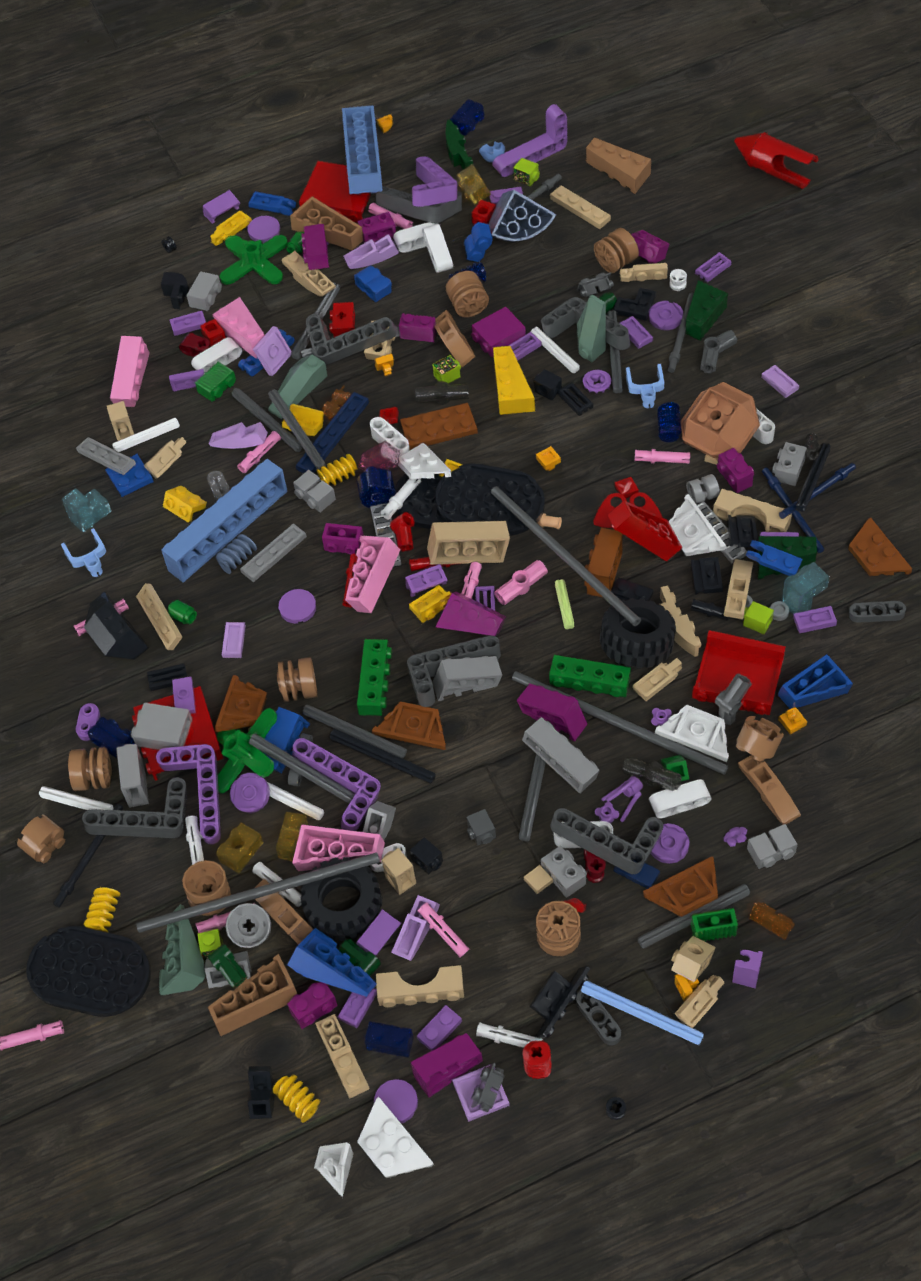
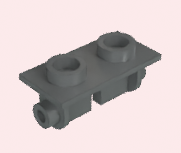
M611 272L607 274L600 273L595 278L581 280L577 291L580 290L582 297H589L597 294L596 287H598L599 292L611 289L614 286L613 281L609 280Z
M496 1063L483 1068L479 1077L481 1079L480 1086L476 1087L471 1099L474 1100L472 1108L481 1105L480 1109L485 1112H489V1109L493 1108L497 1094L490 1090L493 1088L498 1091L505 1077L503 1069H494Z

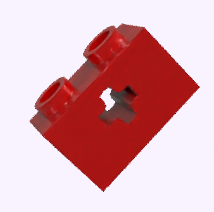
M353 302L333 303V310H330V320L332 323L329 324V328L334 338L355 329Z

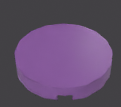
M271 216L257 217L248 225V235L253 241L261 240L265 243L272 237L279 235L280 232L278 220Z
M660 301L651 307L649 321L655 328L660 330L675 329L681 324L683 310L675 302Z
M294 589L281 597L279 611L282 618L287 622L293 624L301 621L306 622L316 612V601L310 592L303 589Z
M245 773L239 776L233 782L230 790L232 803L237 809L246 813H254L264 808L270 796V788L267 781L255 773Z
M663 824L662 833L651 854L662 863L678 862L688 853L689 838L683 828L675 824Z
M398 1079L387 1081L375 1093L374 1103L379 1097L400 1123H405L413 1117L418 1106L417 1093L412 1085L406 1081Z

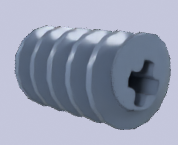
M240 534L237 536V539H234L232 543L227 545V548H224L221 553L219 552L216 555V559L220 567L227 574H230L232 572L229 567L235 570L237 568L235 563L241 565V559L246 560V554L251 556V549L257 551V547L249 537Z

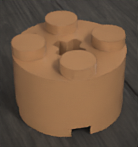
M749 716L746 718L738 735L736 747L741 751L752 754L754 759L761 762L765 759L773 758L784 734L779 733L781 729L773 722L764 718L758 721L754 720L756 716Z
M42 815V818L35 817L25 826L21 832L24 835L22 840L18 838L17 841L19 848L37 862L41 861L44 864L51 858V853L56 848L59 849L64 845V830L46 815Z

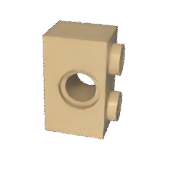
M124 401L108 405V413L117 440L119 441L134 435Z
M692 936L688 942L684 941L680 950L677 949L671 959L674 962L671 970L695 982L709 965L716 947Z

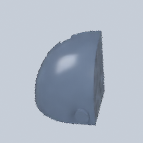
M511 190L502 194L489 221L491 235L493 238L503 241L526 240L544 231L553 221L556 214L516 190Z

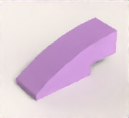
M388 234L375 243L372 239L344 255L348 267L355 269L382 262L395 256L399 251Z
M241 422L214 432L209 445L231 449L253 447L264 444L268 432L261 422L245 427Z
M418 895L410 914L406 916L391 953L411 961L430 928V924L418 912V909L428 902L437 913L440 904Z

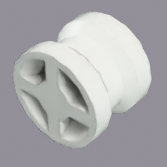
M676 269L670 273L669 286L672 290L681 291L685 289L686 272Z

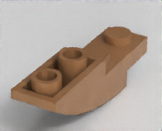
M445 310L436 318L435 328L451 354L460 363V366L463 367L475 355L465 336L458 329L453 317Z
M751 755L738 762L739 768L758 790L761 799L782 825L788 824L801 816L793 800L765 761H758Z
M264 878L255 888L270 883ZM278 892L255 899L298 945L314 930Z

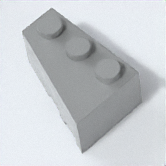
M496 656L465 657L463 659L448 658L441 660L432 683L437 700L442 701L444 696L455 694L456 697L461 696V692L473 689V692L496 687L502 677V672Z

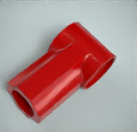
M404 512L390 522V527L396 534L398 548L402 552L414 549L411 527L414 526L415 521L408 512Z

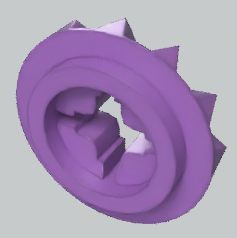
M592 370L585 374L583 378L584 388L588 389L589 393L592 391L596 394L599 391L604 393L605 389L610 387L611 377L605 371Z

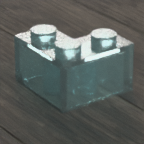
M75 488L62 498L70 521L82 532L91 528L96 522L111 512L108 500L95 489L84 496Z
M815 562L808 566H803L798 573L790 575L784 581L782 602L788 605L789 611L793 615L811 609L813 597L828 588L829 576Z

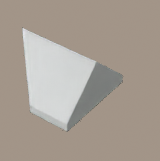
M347 1142L320 1146L314 1168L325 1177L343 1198L353 1158L351 1146Z

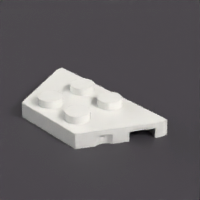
M424 443L397 458L398 466L410 479L434 478V474L444 473L445 477H451V470Z
M687 494L681 507L677 508L674 517L669 520L683 547L682 551L684 554L691 556L727 549L720 536L690 495Z
M686 705L680 709L679 713L672 715L662 726L659 725L655 730L657 735L727 762L728 760L727 738L724 731L725 723L722 718Z
M378 1097L359 1137L358 1144L386 1178L413 1172L425 1167H432L434 1163Z

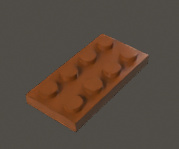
M468 403L400 419V424L404 436L409 442L410 450L421 443L429 446L478 433Z

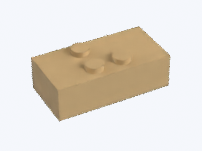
M506 521L432 523L427 545L430 564L503 563L510 536Z

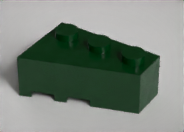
M698 280L686 319L685 334L701 340L727 308L728 293Z
M759 536L758 542L801 558L802 562L799 569L815 565L817 555L816 537ZM757 550V552L762 556L763 552ZM758 562V580L763 579L767 575L781 574V572L760 565Z

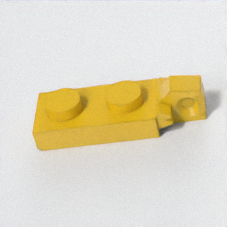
M238 211L216 227L217 230L210 236L212 243L215 246L221 244L227 237L237 234L248 226L252 218L244 212Z

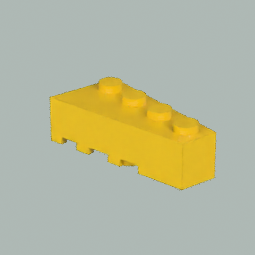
M511 346L493 347L500 415L534 412V396Z

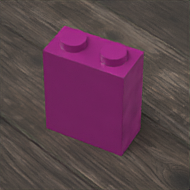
M504 307L473 324L471 336L475 342L481 345L485 353L494 357L493 347H503L512 344L525 336L526 330L525 326L507 307Z

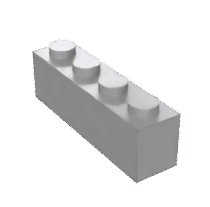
M541 717L525 731L522 741L576 791L581 793L596 780L600 771L593 761H589L580 749L570 744L568 739L563 734L558 733L549 721H545Z

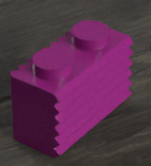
M403 313L399 322L400 339L434 342L437 333L435 317Z

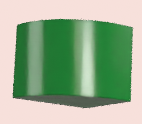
M681 755L661 759L665 776L670 784L689 780L686 760Z

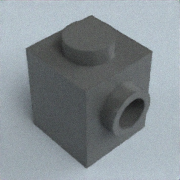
M485 809L466 817L467 833L471 840H475L477 846L488 844L496 838L495 827Z

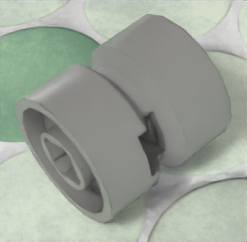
M713 474L701 477V480L694 479L688 481L686 484L687 492L695 504L705 501V498L708 500L716 498L720 494L718 482Z

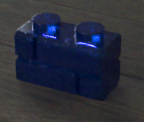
M468 99L450 118L453 124L457 125L460 134L466 136L475 129L479 121L481 122L484 119L483 105Z
M101 717L96 722V725H93L87 733L91 742L99 747H106L108 753L117 759V747L135 744L131 736L132 732L127 728L123 730L119 728L118 723L113 719L107 720Z
M369 1021L364 1042L367 1050L409 1058L414 1037L412 1029L404 1027L401 1029L398 1026Z

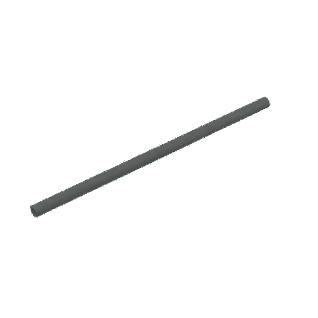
M495 486L492 488V495L633 626H637L641 622V619L499 487Z
M517 671L512 676V680L522 685H540L545 689L558 691L560 694L568 697L571 696ZM576 698L581 711L718 773L725 775L728 766Z
M377 852L137 922V930L139 933L376 864L380 862Z

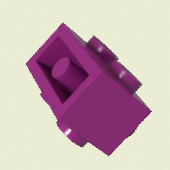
M389 211L358 221V225L362 227L364 243L371 239L375 243L388 234L393 238L396 233L395 223Z
M644 230L631 234L639 250L638 256L645 258L649 263H657L665 259L669 243Z
M732 448L718 455L717 469L736 493L752 486L754 470L750 465H747L741 453Z
M326 523L322 535L324 550L332 553L356 554L357 549L361 546L359 540L360 536H363L362 527Z
M322 982L313 983L307 991L295 995L287 1003L291 1015L301 1029L311 1025L338 1006L334 994L327 984Z

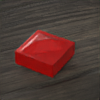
M398 408L381 409L379 417L385 419L389 424L398 423Z
M632 477L615 482L614 486L617 492L625 498L639 493Z
M579 899L564 900V902L571 904L577 912L583 913L586 911L587 904H584Z

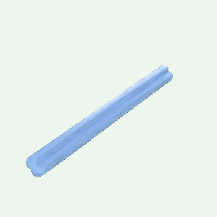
M585 981L581 988L582 993L699 1045L704 1035L702 1032L592 982Z

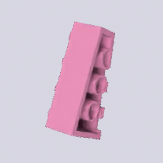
M239 297L215 312L213 317L224 330L225 336L232 338L241 348L254 358H257L253 348L265 335Z
M121 336L110 396L113 404L124 401L125 407H135L136 401L139 399V390L150 354L147 344L144 343L142 337Z
M360 536L361 546L357 549L356 553L358 559L357 563L353 565L352 571L354 575L350 579L345 600L357 612L372 613L400 549L388 537Z
M301 825L292 863L298 871L312 870L314 867L319 868L321 862L325 860L327 863L331 862L332 858L338 857V860H343V857H348L352 860L376 852L381 862L385 842L380 834Z

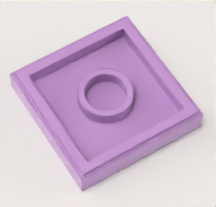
M274 326L253 348L254 353L269 376H273L291 356L292 352L278 328Z
M483 1068L452 1079L468 1122L509 1106V1101L501 1084L498 1091L493 1088L490 1090L496 1093L497 1097L493 1108L489 1109V1112L482 1111L480 1109L481 1105L474 1108L471 1107L474 1101L471 1099L476 1087L480 1086L481 1079L479 1077Z

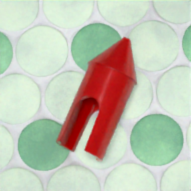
M766 132L735 138L734 142L749 167L759 168L767 174L801 189H804L810 183V179L786 168L784 157L787 156L808 165L811 161L818 162V156L772 137Z

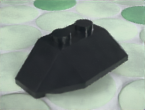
M106 592L90 603L84 628L105 656L135 660L149 648Z

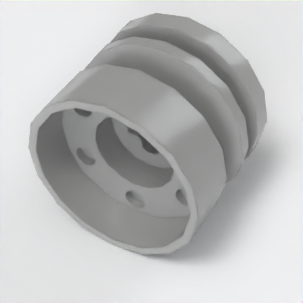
M245 903L238 905L230 912L226 920V931L233 943L240 947L251 948L260 945L267 939L271 932L272 923L269 914L264 908L257 904ZM248 919L251 920V923H255V927L251 928L250 932H248L247 928H244V924L247 923Z

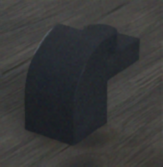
M164 272L161 281L164 296H171L173 309H180L182 302H184L189 292L187 280L180 273Z
M249 1066L250 1119L272 1118L275 1094L273 1093L274 1079H272L271 1066Z

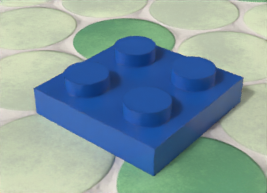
M138 454L130 457L134 459L136 465L125 475L110 468L105 469L121 497L154 482Z

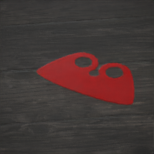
M639 492L630 497L629 503L635 505L634 499L636 497H643L646 503L640 508L662 517L658 507L647 494ZM620 493L608 495L598 509L593 524L599 527L612 528L608 514L616 507H613L610 501L613 497H619L622 502H627L626 498Z

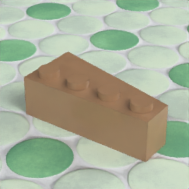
M594 138L586 147V162L601 172H606L608 177L611 179L615 178L620 182V185L623 187L627 186L634 194H636L651 174L650 158Z
M314 197L308 199L290 215L291 228L297 232H304V226L324 224L326 241L354 250L363 241L361 226Z
M279 954L273 957V961L267 966L263 965L260 967L255 975L246 979L235 990H230L208 1007L220 1036L286 1006L291 998L297 995L295 986Z

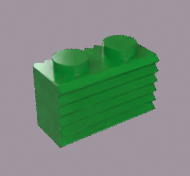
M217 362L210 370L205 372V375L203 374L195 382L197 392L213 402L216 398H220L228 387L234 385L236 381L235 373L227 366Z
M734 908L692 914L691 916L693 936L702 941L715 940V938L723 939V937L727 938L728 936L731 938V936L735 937L737 934L738 923Z

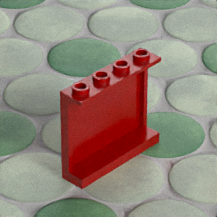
M317 161L299 200V204L302 206L308 199L314 197L351 221L358 223L359 220L363 219L362 214L371 196V192L350 194L347 166Z
M709 630L695 686H693L692 698L701 702L715 703L717 696L727 689L735 675L741 674L746 676L752 685L742 698L739 710H748L760 715H770L786 647Z
M201 686L193 688L196 713L191 714L193 720L184 746L210 745L214 749L217 761L222 760L223 756ZM174 694L148 703L175 707ZM143 704L133 707L135 715L132 716L135 726L138 721V711L142 710ZM141 747L144 759L148 758L149 762L145 764L149 775L153 774L155 781H157L156 774L164 772L156 759L159 750ZM211 753L203 754L202 758L210 757ZM184 755L182 760L188 761L191 755ZM170 756L164 757V758L162 759V762H163V763L169 762V761L171 760V757H170Z

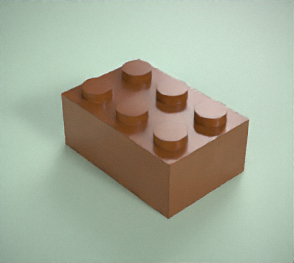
M601 528L599 535L596 534L594 538L595 548L590 550V564H586L585 568L611 591L623 554V534L616 530ZM586 581L584 582V586H587V594L602 597Z

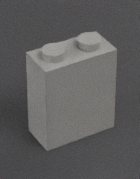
M144 703L142 710L138 711V721L132 729L131 736L139 747L158 750L181 747L185 744L193 719L189 709Z
M126 744L122 747H117L120 786L129 808L149 804L145 764L137 744Z

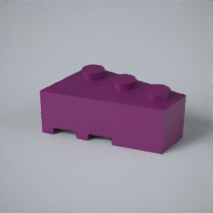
M324 224L304 226V233L301 234L304 263L308 264L309 270L329 268Z
M455 591L451 594L436 627L496 636L499 634L506 616Z
M529 684L517 699L522 713L535 720L542 717L545 721H549L555 726L554 729L558 733L562 730L569 734V739L576 741L587 726L585 717L578 704L579 702L572 696L568 697L560 694L558 691H551L540 685Z
M465 1033L412 1061L411 1066L414 1078L428 1098L452 1083V1079L462 1076L481 1063L483 1059L480 1050L469 1035Z

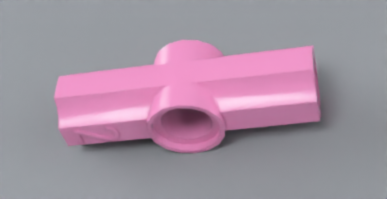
M536 560L524 570L516 571L511 580L494 592L497 600L502 605H506L519 594H526L531 585L548 573L545 565L540 560Z

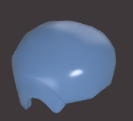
M495 141L494 146L485 144L480 148L479 152L486 162L492 163L496 157L504 154L505 146L502 142L497 143Z

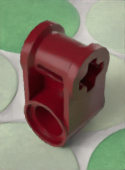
M188 333L179 345V349L185 355L195 357L210 348V342L206 338Z
M584 849L586 878L592 883H599L604 878L606 861Z

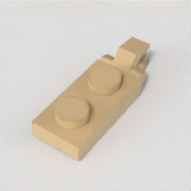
M667 264L633 265V268L620 269V279L622 282L667 279Z
M183 437L178 438L175 442L173 440L167 442L144 467L155 479L159 478L181 456L182 451L180 449L187 442Z
M676 658L669 664H659L633 685V690L645 701L649 700L678 676V672L682 669V662Z
M712 975L708 980L705 979L675 1012V1015L682 1024L694 1028L718 1000L717 991L725 983L720 976Z

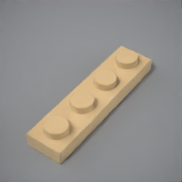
M563 186L558 187L550 194L551 200L598 229H601L611 220V215Z
M145 583L136 597L166 649L174 650L182 639V635L153 586Z

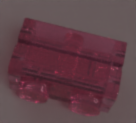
M385 440L362 453L359 467L364 471L367 470V473L373 477L380 473L384 474L387 469L395 468L398 465L400 450L394 446L392 447Z

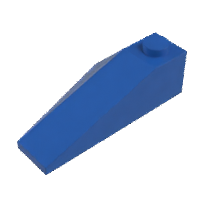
M316 928L296 947L288 966L304 977L366 997L377 985L361 967L354 966L349 961L350 956L347 953L342 954L336 948L337 943Z

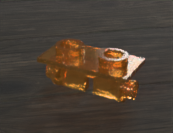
M344 385L340 390L336 389L331 396L333 398L331 402L327 401L322 407L324 415H327L330 421L341 409L338 405L342 407L351 396L349 392L343 391Z
M755 902L749 918L786 940L790 930L795 926V923L792 922L793 919L781 913L776 915V910L764 902Z

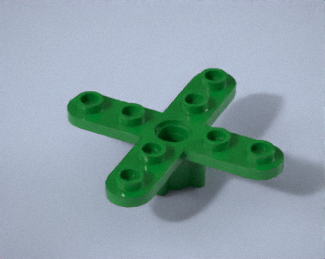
M237 235L227 237L225 240L226 247L240 260L220 273V281L223 284H232L254 270L270 284L280 283L283 280V274L268 259L287 246V238L284 235H276L262 244L261 240L247 241Z
M271 708L264 710L247 734L235 729L218 732L217 740L224 747L222 755L229 758L218 774V793L222 794L229 790L245 765L262 778L269 776L273 772L274 762L261 750L249 744V740L253 734L265 738L277 721L276 711Z

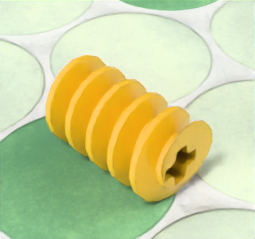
M347 454L346 458L340 457V462L334 460L333 464H327V468L322 466L321 471L317 469V473L321 481L323 480L328 485L331 482L335 486L336 479L342 483V476L347 480L349 479L348 473L355 476L357 466L352 456Z
M101 887L94 890V897L91 899L92 904L89 906V912L87 913L84 925L86 928L109 933L104 927L111 926V922L107 920H112L114 916L109 912H115L116 908L112 905H116L118 900L113 897H119L120 892L111 888Z
M296 1075L291 1077L284 1076L274 1085L273 1093L278 1094V1098L283 1100L284 1105L289 1106V1110L295 1112V1116L299 1119L301 1118V1122L304 1123L315 1114L320 1100L316 1099L312 1102L315 1094L310 1093L306 1095L309 1088L304 1087L300 1089L303 1082L298 1081L295 1083Z

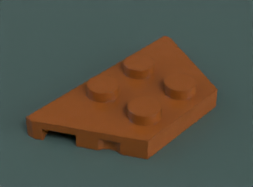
M869 518L849 544L848 550L869 576H879L881 574L894 575V572L912 573L911 566L873 519Z
M233 675L215 725V732L253 726L263 712L267 692L255 688L249 682L245 684L239 681L238 676Z
M400 702L394 707L392 712L384 717V721L378 727L375 726L372 729V734L376 736L446 750L438 709Z
M713 856L644 890V897L681 917L718 899Z

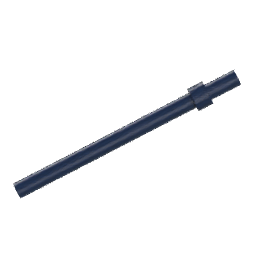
M850 463L845 468H840L835 472V475L814 488L810 500L837 481L845 479L850 472L856 469L855 464ZM797 501L779 513L781 519L796 511Z
M768 467L764 468L762 473L768 480L767 483L770 488L775 490L786 507L793 504L780 486L781 482L778 478L773 476ZM794 511L792 516L807 537H816L799 511ZM816 537L817 552L821 553L824 551V547Z

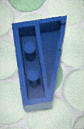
M826 654L782 685L778 696L789 709L793 707L798 708L846 694L853 683Z
M278 707L276 711L277 721L264 739L292 755L291 750L294 742L300 738L299 735L303 728H308L310 723L301 715ZM267 755L274 762V771L282 773L286 766Z

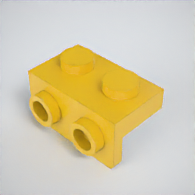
M296 404L290 405V411L307 436H315L323 428V411ZM283 420L282 428L291 431L285 420Z
M178 486L165 492L163 507L189 523L192 521L193 513L205 509L207 502L198 495L188 491L185 487Z
M438 585L411 602L409 609L424 623L444 610L452 593L450 591L446 592Z

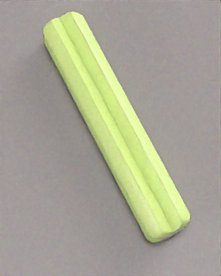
M563 579L556 580L555 588L564 628L567 630L573 629L574 619L565 581Z

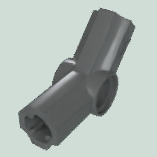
M728 330L717 337L705 339L700 370H703L704 373L711 374L716 371L719 353L737 343V338L732 330Z
M736 674L727 689L723 690L715 699V704L719 706L718 716L724 719L725 724L731 725L735 722L736 712L742 704L741 700L752 685L750 680L741 674Z

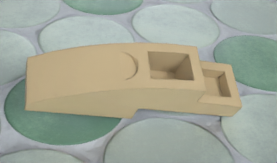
M296 251L282 259V263L293 273V278L312 293L324 296L336 288L319 269L309 270L308 264L304 263V259Z
M734 560L724 616L743 619L753 562Z
M668 586L661 587L660 599L662 604L660 605L671 613L676 622L674 640L685 651L694 657L698 656L701 642L700 638L694 634L695 626L693 621H689L687 614L682 615L679 607L676 608L674 592H670Z
M335 1014L316 1022V1027L349 1099L369 1090L368 1083Z

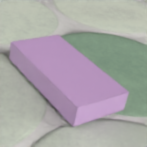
M776 365L762 373L761 378L785 398L799 389V385Z
M226 622L222 648L223 658H242L245 622Z

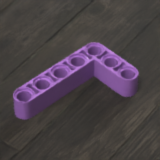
M556 104L549 106L546 110V133L499 155L494 159L493 167L501 176L507 177L514 173L513 168L521 158L536 163L564 149L567 145L566 114Z
M429 157L416 158V175L425 184L412 187V204L416 207H423L456 200L457 181Z
M304 738L297 739L293 744L292 756L355 793V796L343 813L341 828L342 830L357 831L367 815L368 808L378 798L380 782ZM303 748L306 752L300 753L297 749ZM321 758L323 762L318 763L314 759ZM339 768L341 771L333 772L331 769ZM354 777V778H356L358 781H357V782H351V781L349 780V778ZM372 787L375 789V791L369 792L366 790V788ZM363 803L365 807L359 808L356 804ZM352 819L355 821V823L348 824L346 820Z
M204 744L170 747L159 750L156 759L164 771L197 768L200 832L206 843H217L221 837L217 758L212 746ZM205 753H211V756L208 759H203L202 755ZM184 755H191L188 761L182 760ZM166 756H170V757H171V760H170L169 762H167V763H163V762H162V759H163L164 757H166ZM205 772H212L210 778H203ZM213 791L211 797H204L205 792ZM208 810L215 811L211 817H206L205 813ZM213 829L216 831L213 836H206L208 830Z

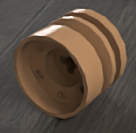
M617 228L594 245V253L598 262L609 273L617 272L624 265L637 259L639 254L634 238L623 228Z
M472 271L459 272L446 284V293L459 316H475L487 307L489 297L476 273Z
M311 657L298 659V668H294L291 660H288L287 670H285L283 661L278 662V687L284 702L290 701L289 693L291 692L294 701L298 698V691H302L304 699L317 697L316 679Z
M100 747L98 751L96 748H91L89 756L86 749L70 751L68 770L73 791L88 790L90 782H92L94 789H99L100 786L104 789L110 787L112 766L106 747Z
M205 860L191 865L184 873L182 879L183 888L190 907L231 895L225 871L221 865L214 861ZM222 908V909H219V910H215V911H212V912H209V913H205V914H202V915H204V916L216 915V914L222 912L225 908Z
M553 901L545 904L539 910L536 917L537 941L541 949L553 956H565L572 953L578 947L581 940L580 916L571 904L563 901Z

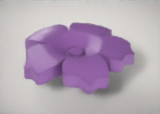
M734 827L724 836V842H727L730 847H734L736 843L745 842L747 839L745 836L747 829L744 827Z

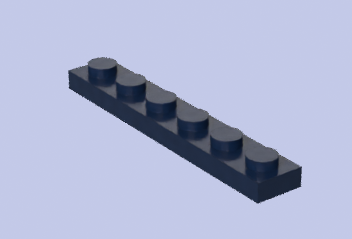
M353 392L315 440L313 445L323 460L326 459L369 404L368 398ZM307 453L296 464V469L302 473L308 470L315 473L317 470Z

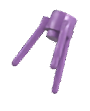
M631 776L622 785L604 796L602 801L607 800V802H610L622 792L627 797L633 796L620 819L623 822L636 800L642 795L640 790L643 788V785L638 778Z

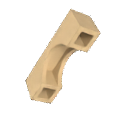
M725 489L721 490L713 509L718 518L726 521L728 515H731V517H736V515L755 516V518L763 523L765 532H787L792 517L791 513L786 518L781 519L779 513L785 508H779L767 502H761L749 496H743Z
M461 965L440 967L438 974L431 982L420 986L406 983L399 976L398 972L376 974L379 1006L393 1007L396 1004L414 1005L417 1002L424 1001L436 1003L438 1000L457 1001L460 998H464Z

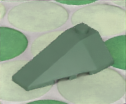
M594 295L589 297L577 323L579 355L590 362L596 360L606 350V303Z

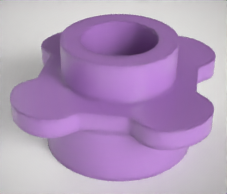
M654 708L652 710L653 719L651 723L657 727L659 725L662 726L672 715L671 710Z
M606 802L603 807L595 809V815L599 816L600 821L612 823L614 819L619 817V812L613 808V804L610 802Z

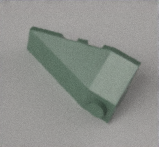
M309 355L301 358L290 368L278 390L279 395L289 409L291 404L297 405L328 376L325 362L314 355ZM272 402L268 411L282 419L283 417Z
M180 904L173 912L185 909L184 905ZM189 919L167 925L165 939L168 940V945L162 955V959H165L164 970H160L159 974L161 995L193 990L205 979L204 961Z

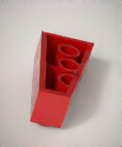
M623 501L608 514L611 520L610 524L614 530L624 534L665 561H668L683 548L669 521L663 517L626 501Z

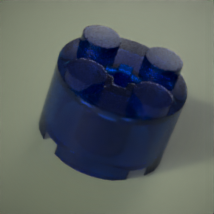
M370 466L357 479L359 498L366 507L370 508L371 506L387 504L389 499L396 495L393 476L390 470Z

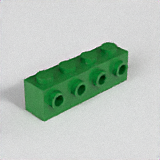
M364 640L357 700L359 715L382 716L383 708L387 706V697H384V694L388 692L389 682L386 680V676L390 675L388 659L392 658V647L388 646V640Z
M554 655L549 673L550 685L573 688L577 691H591L595 694H609L614 697L627 696L631 678L630 667Z

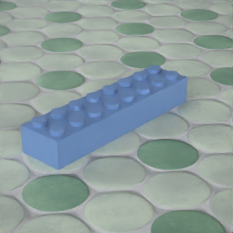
M374 106L342 108L350 194L382 191Z
M266 459L250 474L246 475L242 481L233 486L227 494L220 497L213 506L206 509L199 518L192 521L185 530L181 531L177 537L161 549L168 571L180 581L185 582L287 493L283 470L269 459Z

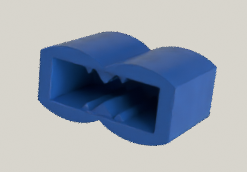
M477 222L473 226L471 234L465 239L464 247L467 260L479 262L484 257L485 250L492 244L489 224Z
M369 265L354 275L357 287L365 292L374 302L379 301L392 292L390 279L381 275L378 268Z

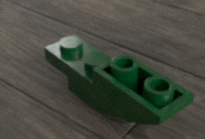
M447 120L445 133L448 156L454 167L460 165L466 175L472 173L474 163L471 156L467 155L464 147L466 143L465 137L459 133L456 124L454 125L451 120Z

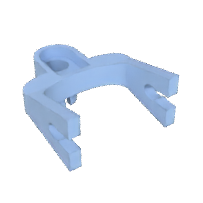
M657 364V377L659 381L644 385L632 383L630 368L626 367V382L629 392L641 394L645 408H648L649 404L650 408H652L656 399V392L664 389L661 364Z
M94 528L91 529V532L98 547L86 555L72 557L65 543L61 544L66 557L74 568L85 565L93 577H98L97 572L99 575L103 573L99 558L106 553V549Z

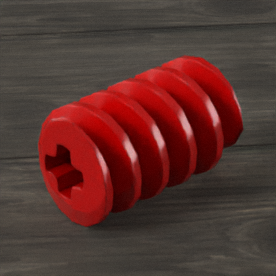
M531 1041L523 1049L524 1070L529 1077L541 1079L548 1077L551 1073V1051L549 1045L544 1041Z

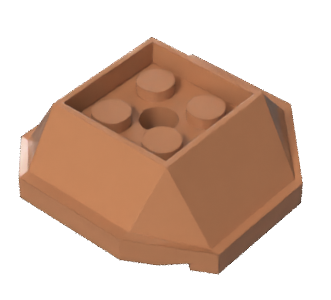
M725 382L701 392L681 420L684 443L712 458H718L719 454L732 448L741 453L760 426L753 397Z

